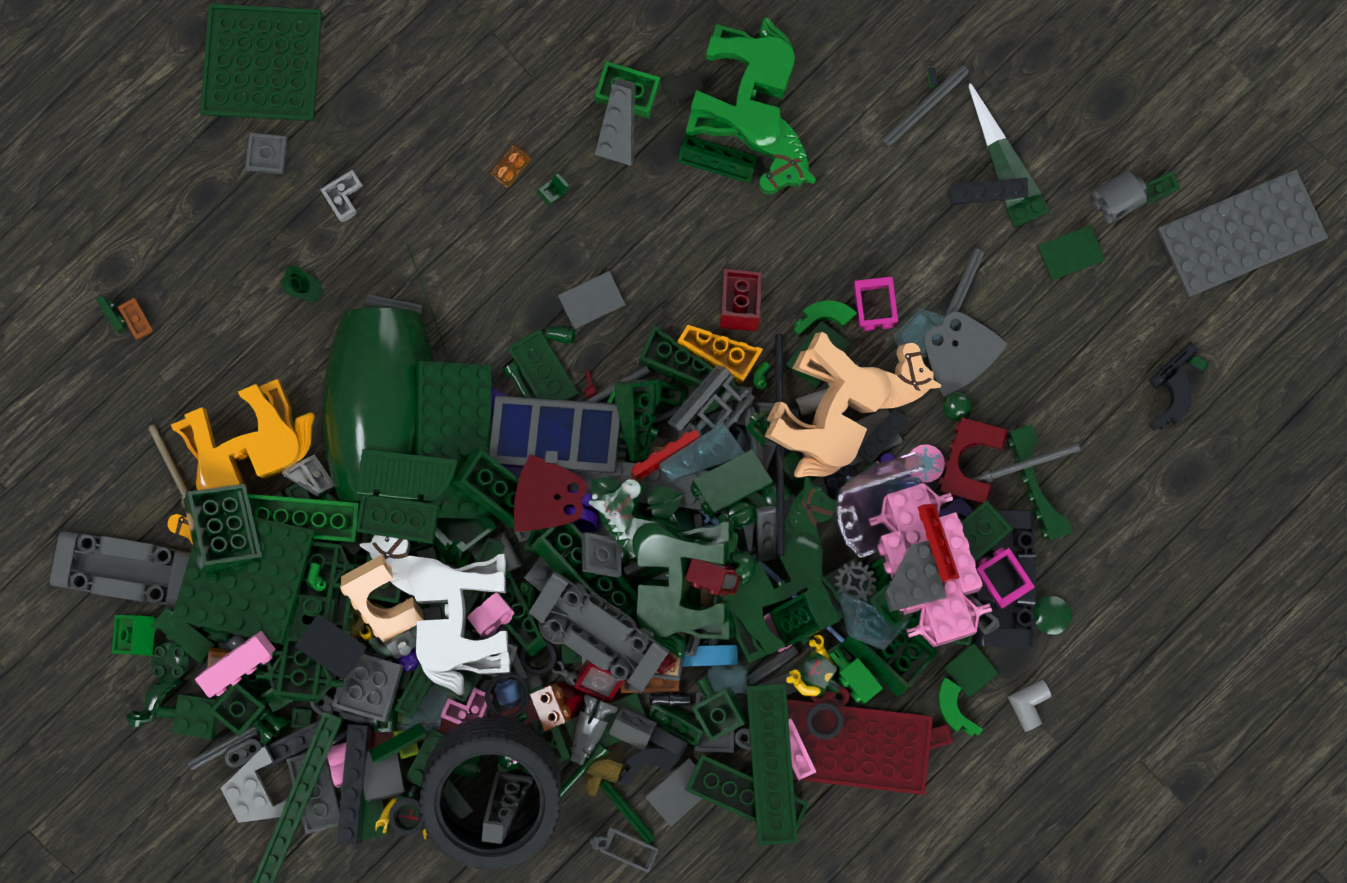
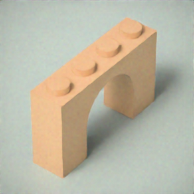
M380 555L341 576L340 589L345 596H349L354 609H358L361 612L363 621L366 624H370L375 637H379L384 643L416 626L417 621H424L423 610L413 597L395 607L386 609L378 608L369 602L367 597L372 590L393 579L391 566L383 555Z

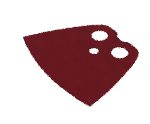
M529 455L521 472L515 495V532L545 529L578 520L582 516L583 505L581 504V498L586 494V482L565 468L554 463H545L544 459ZM570 483H577L580 489L577 493L572 494L568 492L567 486ZM559 494L561 498L555 500L554 495ZM572 504L575 506L576 511L573 515H566L563 509L566 505Z

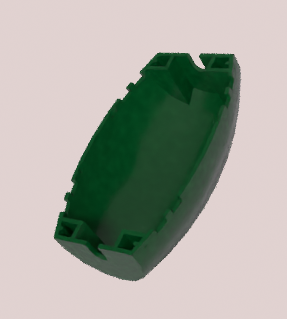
M375 307L347 310L341 317L328 357L322 404L326 458L339 502L361 503L362 494H357L362 449L416 455V362H434L428 334L419 313L404 309ZM374 489L373 495L379 496L380 490Z

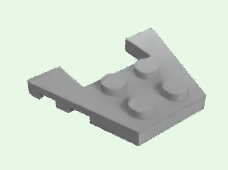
M266 745L221 787L238 823L280 817L287 801L286 799L274 805L256 771L274 761Z

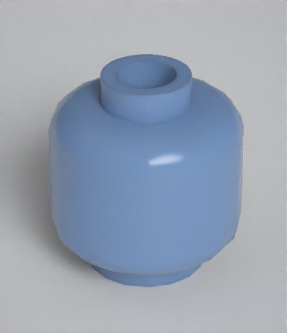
M508 677L507 681L499 680L494 688L499 704L507 705L508 708L518 705V701L522 698L518 681L511 677Z

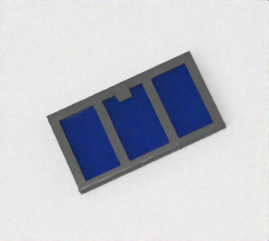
M496 396L489 456L501 465L524 467L529 455L544 459L545 463H554L567 470L615 473L620 431V418L616 404Z

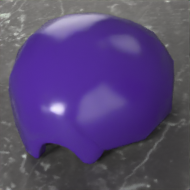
M413 648L408 655L401 656L395 660V663L404 665L403 668L406 672L416 670L420 663L417 658L416 648Z

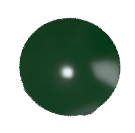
M1044 597L1033 608L1034 623L1045 634H1059L1066 630L1071 622V609L1066 601L1060 597Z
M167 642L157 646L151 657L153 674L165 681H175L181 678L189 667L188 654L177 643Z

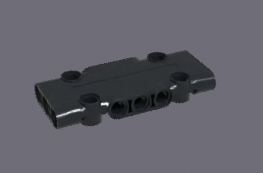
M996 510L1013 530L978 559L975 568L978 567L977 563L984 558H987V560L993 558V553L1002 547L1004 550L1010 548L1035 588L1004 608L999 609L982 583L980 591L975 593V599L982 605L990 604L989 608L992 609L990 613L999 620L1000 626L987 635L977 627L976 646L1033 647V608L1035 607L1036 600L1034 512ZM1022 536H1027L1030 539L1028 546H1024L1021 543ZM1007 556L983 570L1001 598L1024 584ZM1021 613H1026L1029 616L1026 624L1020 621Z

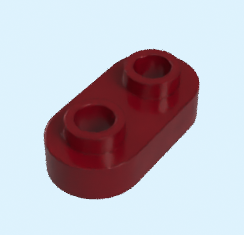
M841 687L838 693L843 695L842 700H837L836 693L829 689L825 691L822 698L811 696V699L815 703L823 702L844 706L848 703L850 696L849 692Z

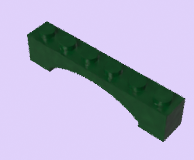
M1032 424L1010 431L1006 440L1008 446L1014 450L1015 455H1013L1015 464L1032 459L1034 445L1038 443ZM1034 466L1021 470L1020 478L1029 490L1027 491L1029 501L1033 502L1035 506L1033 512L1036 520L1041 522L1042 527L1040 531L1043 538L1051 541L1073 533L1067 516L1059 514L1048 503L1041 492L1036 480Z

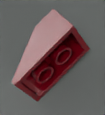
M724 269L719 328L758 331L762 272Z

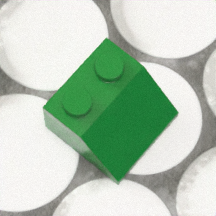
M115 615L112 654L153 656L155 647L154 632L156 629L152 624L156 617Z

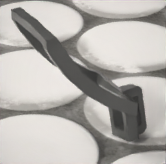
M613 828L609 829L606 836L590 838L592 849H600V852L649 873L659 850ZM615 833L652 849L645 868L607 851Z

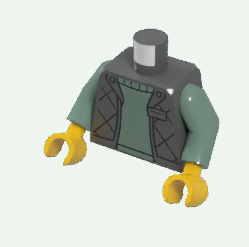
M417 625L384 643L379 637H373V632L369 626H365L368 630L367 634H362L359 631L363 640L369 641L368 644L379 656H392L394 659H398L401 656L408 655L416 647Z

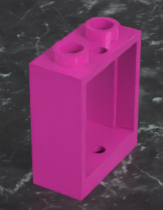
M893 277L854 281L853 288L859 329L872 331L875 330V327L881 326L883 329L894 328V325L898 323ZM888 288L892 318L864 321L861 291Z
M1003 547L993 553L994 557L990 560L984 558L978 562V567L976 568L983 585L999 609L1004 608L1035 588L1010 548L1004 550ZM1007 556L1024 584L1001 598L983 570Z

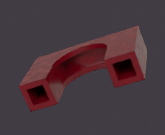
M962 418L961 422L956 424L955 433H957L955 441H951L949 451L952 453L950 459L947 458L945 461L944 470H946L944 477L940 478L938 488H941L942 494L951 493L952 497L982 505L986 500L988 501L992 487L989 484L965 477L960 471V458L968 448L978 445L1003 451L1008 432L1003 428Z

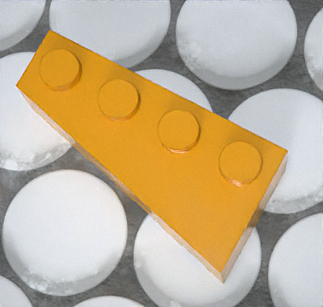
M687 325L677 342L711 367L715 368L717 364L725 367L733 376L735 383L740 386L763 351L762 348H755L743 342L733 341L728 337L712 334V332Z

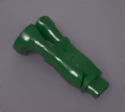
M265 706L251 723L260 733L262 745L268 746L276 739L277 734L263 720L266 719L277 733L284 731L291 724V720L286 716L278 717L271 711L270 707Z

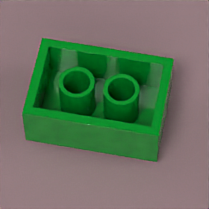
M606 61L594 96L595 102L607 106L612 85L617 78L635 83V115L650 118L660 86V77Z

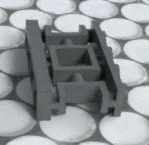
M718 364L668 421V424L682 435L688 430L692 432L696 429L700 435V440L693 447L704 455L714 449L717 441L726 435L729 427L738 421L741 413L750 407L755 398L743 387L736 393L728 385L733 376L725 367ZM719 385L725 389L720 397L713 393ZM730 396L737 400L731 408L725 404ZM715 401L723 409L711 422L703 412ZM696 414L700 421L693 426L689 420ZM705 425L712 429L706 437L700 433Z

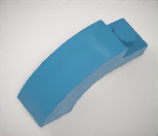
M737 645L698 646L694 657L687 656L685 653L682 667L738 665Z

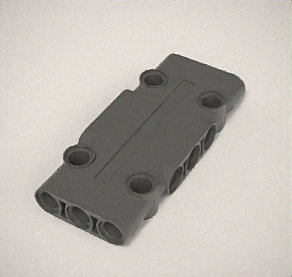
M61 531L57 541L50 585L87 591L93 594L175 606L191 552L105 536L98 537ZM88 539H91L92 546L89 549H87L85 546V542ZM166 551L168 559L163 562L160 556ZM80 577L85 579V584L82 587L78 585ZM159 589L161 596L156 600L153 597V593Z
M556 571L548 580L529 612L531 616L546 624V629L550 634L563 635L562 641L565 645L602 670L610 668L613 678L619 681L626 679L627 683L640 692H643L670 651L654 640L647 629H638L635 621L599 595L594 593L588 594L584 585L580 583L574 584Z

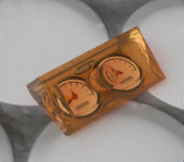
M513 145L490 175L509 188L530 162L531 158L524 151Z

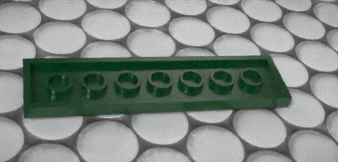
M987 500L961 522L963 526L962 531L968 540L969 551L975 562L1013 530ZM888 583L869 599V602L890 626L896 630L916 612L904 615L903 611L899 610L890 612L884 594L890 584Z
M786 684L747 686L746 694L758 846L798 843Z

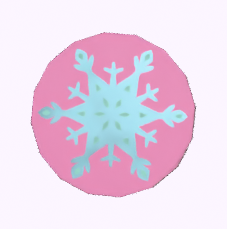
M928 444L919 445L908 454L906 460L909 475L914 480L922 483L938 479L943 473L945 465L941 451Z

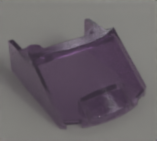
M917 452L883 463L876 461L840 488L836 503L838 526L849 548L860 558L879 552L877 545L880 544L881 536L892 533L882 523L870 526L869 518L881 514L883 499L888 494L886 481L925 469L924 463Z

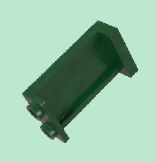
M752 449L694 479L690 486V491L693 497L697 498L701 503L700 506L703 513L707 514L711 519L717 512L755 492L767 490L773 481Z

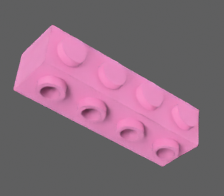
M260 631L201 672L195 680L209 698L214 694L219 696L227 690V685L231 683L233 686L242 679L241 676L243 674L249 675L255 671L257 664L260 662L265 664L272 659L271 654L275 651V648L264 633Z

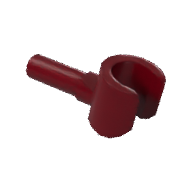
M586 371L589 387L584 389L589 399L595 396L597 392L593 385L590 371Z

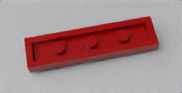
M696 429L692 432L688 431L678 441L668 443L659 453H652L643 463L638 462L632 467L631 478L638 477L643 479L699 443V433Z
M935 503L923 504L917 507L942 581L947 582L959 579L960 576Z

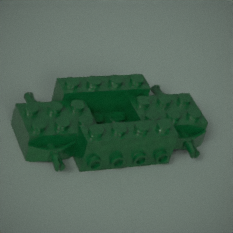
M313 542L285 643L280 645L271 642L275 648L271 656L272 659H276V662L269 671L257 670L256 678L269 680L276 697L319 703L330 687H344V680L330 677L328 669L295 647L310 626V624L306 625L303 623L306 614L302 610L304 600L309 597H316L321 601L322 610L319 614L348 635H352L351 625L354 621L355 610L349 596H345L342 593L340 582L341 576L360 567L362 564L350 563L347 560L342 545ZM311 563L321 565L319 576L326 582V587L322 591L314 590L308 582Z

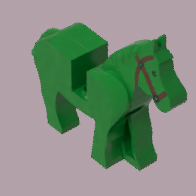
M764 17L759 30L761 38L759 39L752 38L744 31L716 24L714 34L710 39L706 60L735 59L745 64L747 69L739 87L736 106L696 90L686 128V135L734 136L739 138L751 150L772 158L774 162L771 165L770 172L764 174L759 183V188L764 194H774L785 186H797L799 188L804 182L815 184L816 179L809 172L804 148L794 130L780 117V109L755 101L756 93L783 100L795 60L790 40L768 17Z

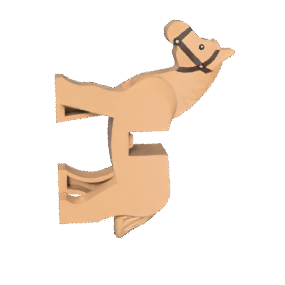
M823 332L815 333L808 350L800 352L792 368L830 383V387L819 403L812 425L798 420L791 413L787 404L783 402H775L767 418L771 424L765 437L789 450L803 452L806 458L799 461L794 472L795 477H823L831 475L855 459L867 429L841 414L846 411L848 406L860 413L876 412L878 409L903 406L922 397L929 389L941 387V384L933 380V371H930L924 365L918 345L907 343L898 347L897 357L899 363L896 365L895 373L892 374L875 367H858L843 351L836 348L830 342L827 334Z

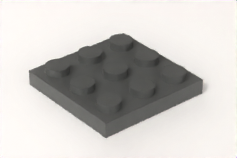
M362 654L344 679V687H337L332 707L382 722H388L404 665Z

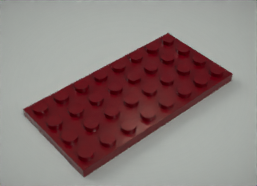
M787 700L788 720L792 719L816 770L815 773L801 780L925 795L932 716L835 705L842 713L843 727L837 736L824 740L813 736L806 724L809 710L819 703ZM825 709L818 711L813 718L814 727L823 733L832 731L836 725V717L833 712ZM792 768L793 779H794V780H798V779H797V776H796V774H795V772H794V770H793V768Z

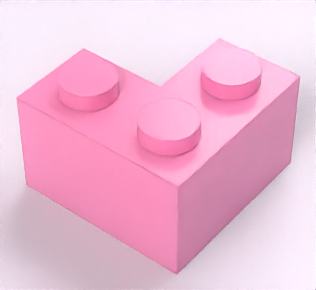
M474 688L466 706L448 698L440 717L457 725L462 722L465 723L470 719L474 720L477 717L483 718L489 710L485 702V692ZM490 695L491 703L494 698L492 695Z

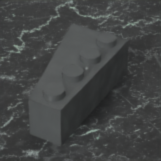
M617 78L612 85L595 155L631 166L635 160V83Z
M496 772L483 822L482 841L502 844L533 796L535 780L533 777Z

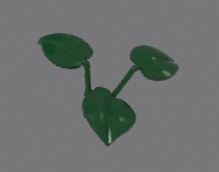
M610 478L592 480V499H600L605 492H616L621 487V484ZM656 487L650 491L647 497L650 506L638 507L637 513L642 515L643 511L652 509L654 518H669L680 506L682 494L668 487ZM621 546V561L627 563L635 556Z

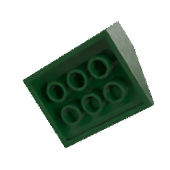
M245 484L189 491L186 493L183 501L199 573L222 570L262 557Z
M874 607L841 644L856 658H859L866 668L899 697L909 689L937 655L938 651L920 634L909 638L907 629L903 630L901 628L903 627L902 625L894 630Z

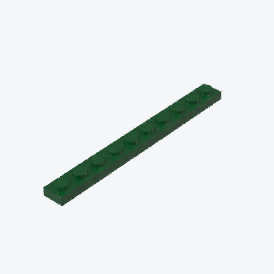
M488 537L474 563L486 562L495 558L498 554L503 553L505 546ZM463 590L466 619L481 591ZM419 663L395 708L397 712L411 719L416 714L433 682L423 671L421 663Z
M324 711L252 883H275L343 718Z

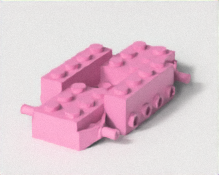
M922 483L887 494L883 499L881 514L869 518L870 526L882 523L892 532L881 536L880 544L877 545L880 555H884L886 560L884 563L885 571L891 575L892 579L908 547L912 544L929 541L917 507L923 504L935 503L939 515L940 506L943 503L953 501L951 493L937 496L926 484ZM956 512L939 518L960 578L954 581H942L946 594L945 599L899 610L903 611L904 615L921 610L919 625L906 631L909 638L918 634L923 635L933 647L976 634L981 614L992 611L989 608V603L976 607L966 597L980 591L982 580L976 571L975 560L969 551V543L964 536L963 526Z

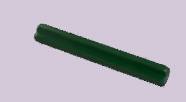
M605 779L599 785L600 788L644 841L648 844L655 839L654 834L609 780Z

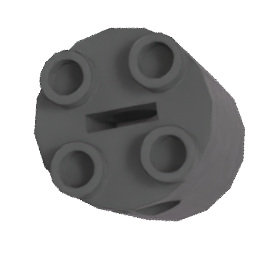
M1125 171L1093 190L1092 196L1095 200L1092 203L1097 211H1102L1103 218L1107 224L1114 223L1146 203L1147 187L1141 177H1136L1131 172Z

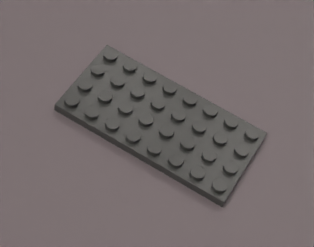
M1297 170L1157 229L1188 298L1328 238Z

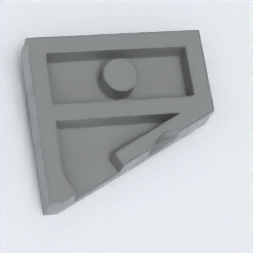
M315 454L284 469L282 472L285 477L317 497L334 488L331 478Z

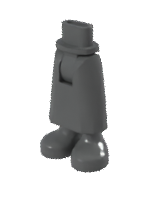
M589 694L584 696L585 711H580L570 749L572 751L570 760L581 765L584 764L586 757L589 758L608 722L604 721V718L607 714L616 713L619 708ZM598 707L596 715L593 716L595 709Z

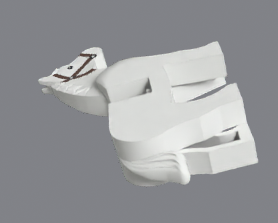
M375 535L371 543L360 544L363 549L370 552L372 559L383 555L392 568L393 579L390 582L409 595L414 596L418 603H448L445 604V616L449 619L417 621L416 654L423 671L429 679L438 685L452 690L457 695H463L464 677L457 670H467L478 674L511 673L507 631H500L488 639L479 641L464 638L466 606L463 590L506 593L505 554H498L495 558L486 562H476L453 569L436 559L408 556L410 549L409 540Z

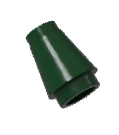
M571 326L548 327L546 338L566 345L569 343L573 344L575 329L571 328Z

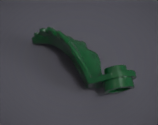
M161 679L160 685L154 683L152 691L146 692L144 711L135 710L127 714L128 724L133 727H140L144 725V722H151L156 710L159 708L160 701L166 696V693L174 687L185 684V680L165 681Z

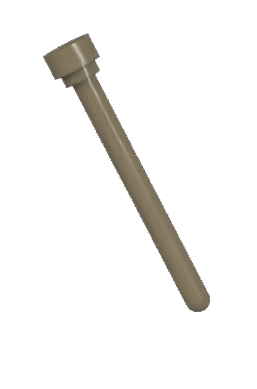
M150 425L148 429L182 495L181 504L185 509L183 500L188 490L156 426Z

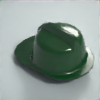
M297 266L288 267L285 271V276L280 280L285 293L291 297H300L308 302H316L322 297L323 290L320 282Z
M755 492L723 509L721 513L722 520L734 519V529L737 530L755 523L756 508L767 507L764 498Z

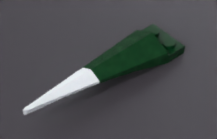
M969 84V90L997 180L1026 177L1028 179V198L1003 200L1013 227H1019L1049 214L1050 211L1042 197L1041 191L972 84Z

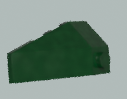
M659 379L615 382V403L631 461L648 459L652 441L651 427L652 423H655L656 416H654L655 407L659 405L660 400Z

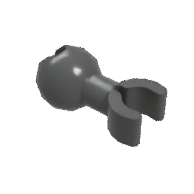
M557 661V664L561 666L562 672L552 669V673L566 678V683L574 687V680L577 679L578 673L569 672L564 668L562 662Z

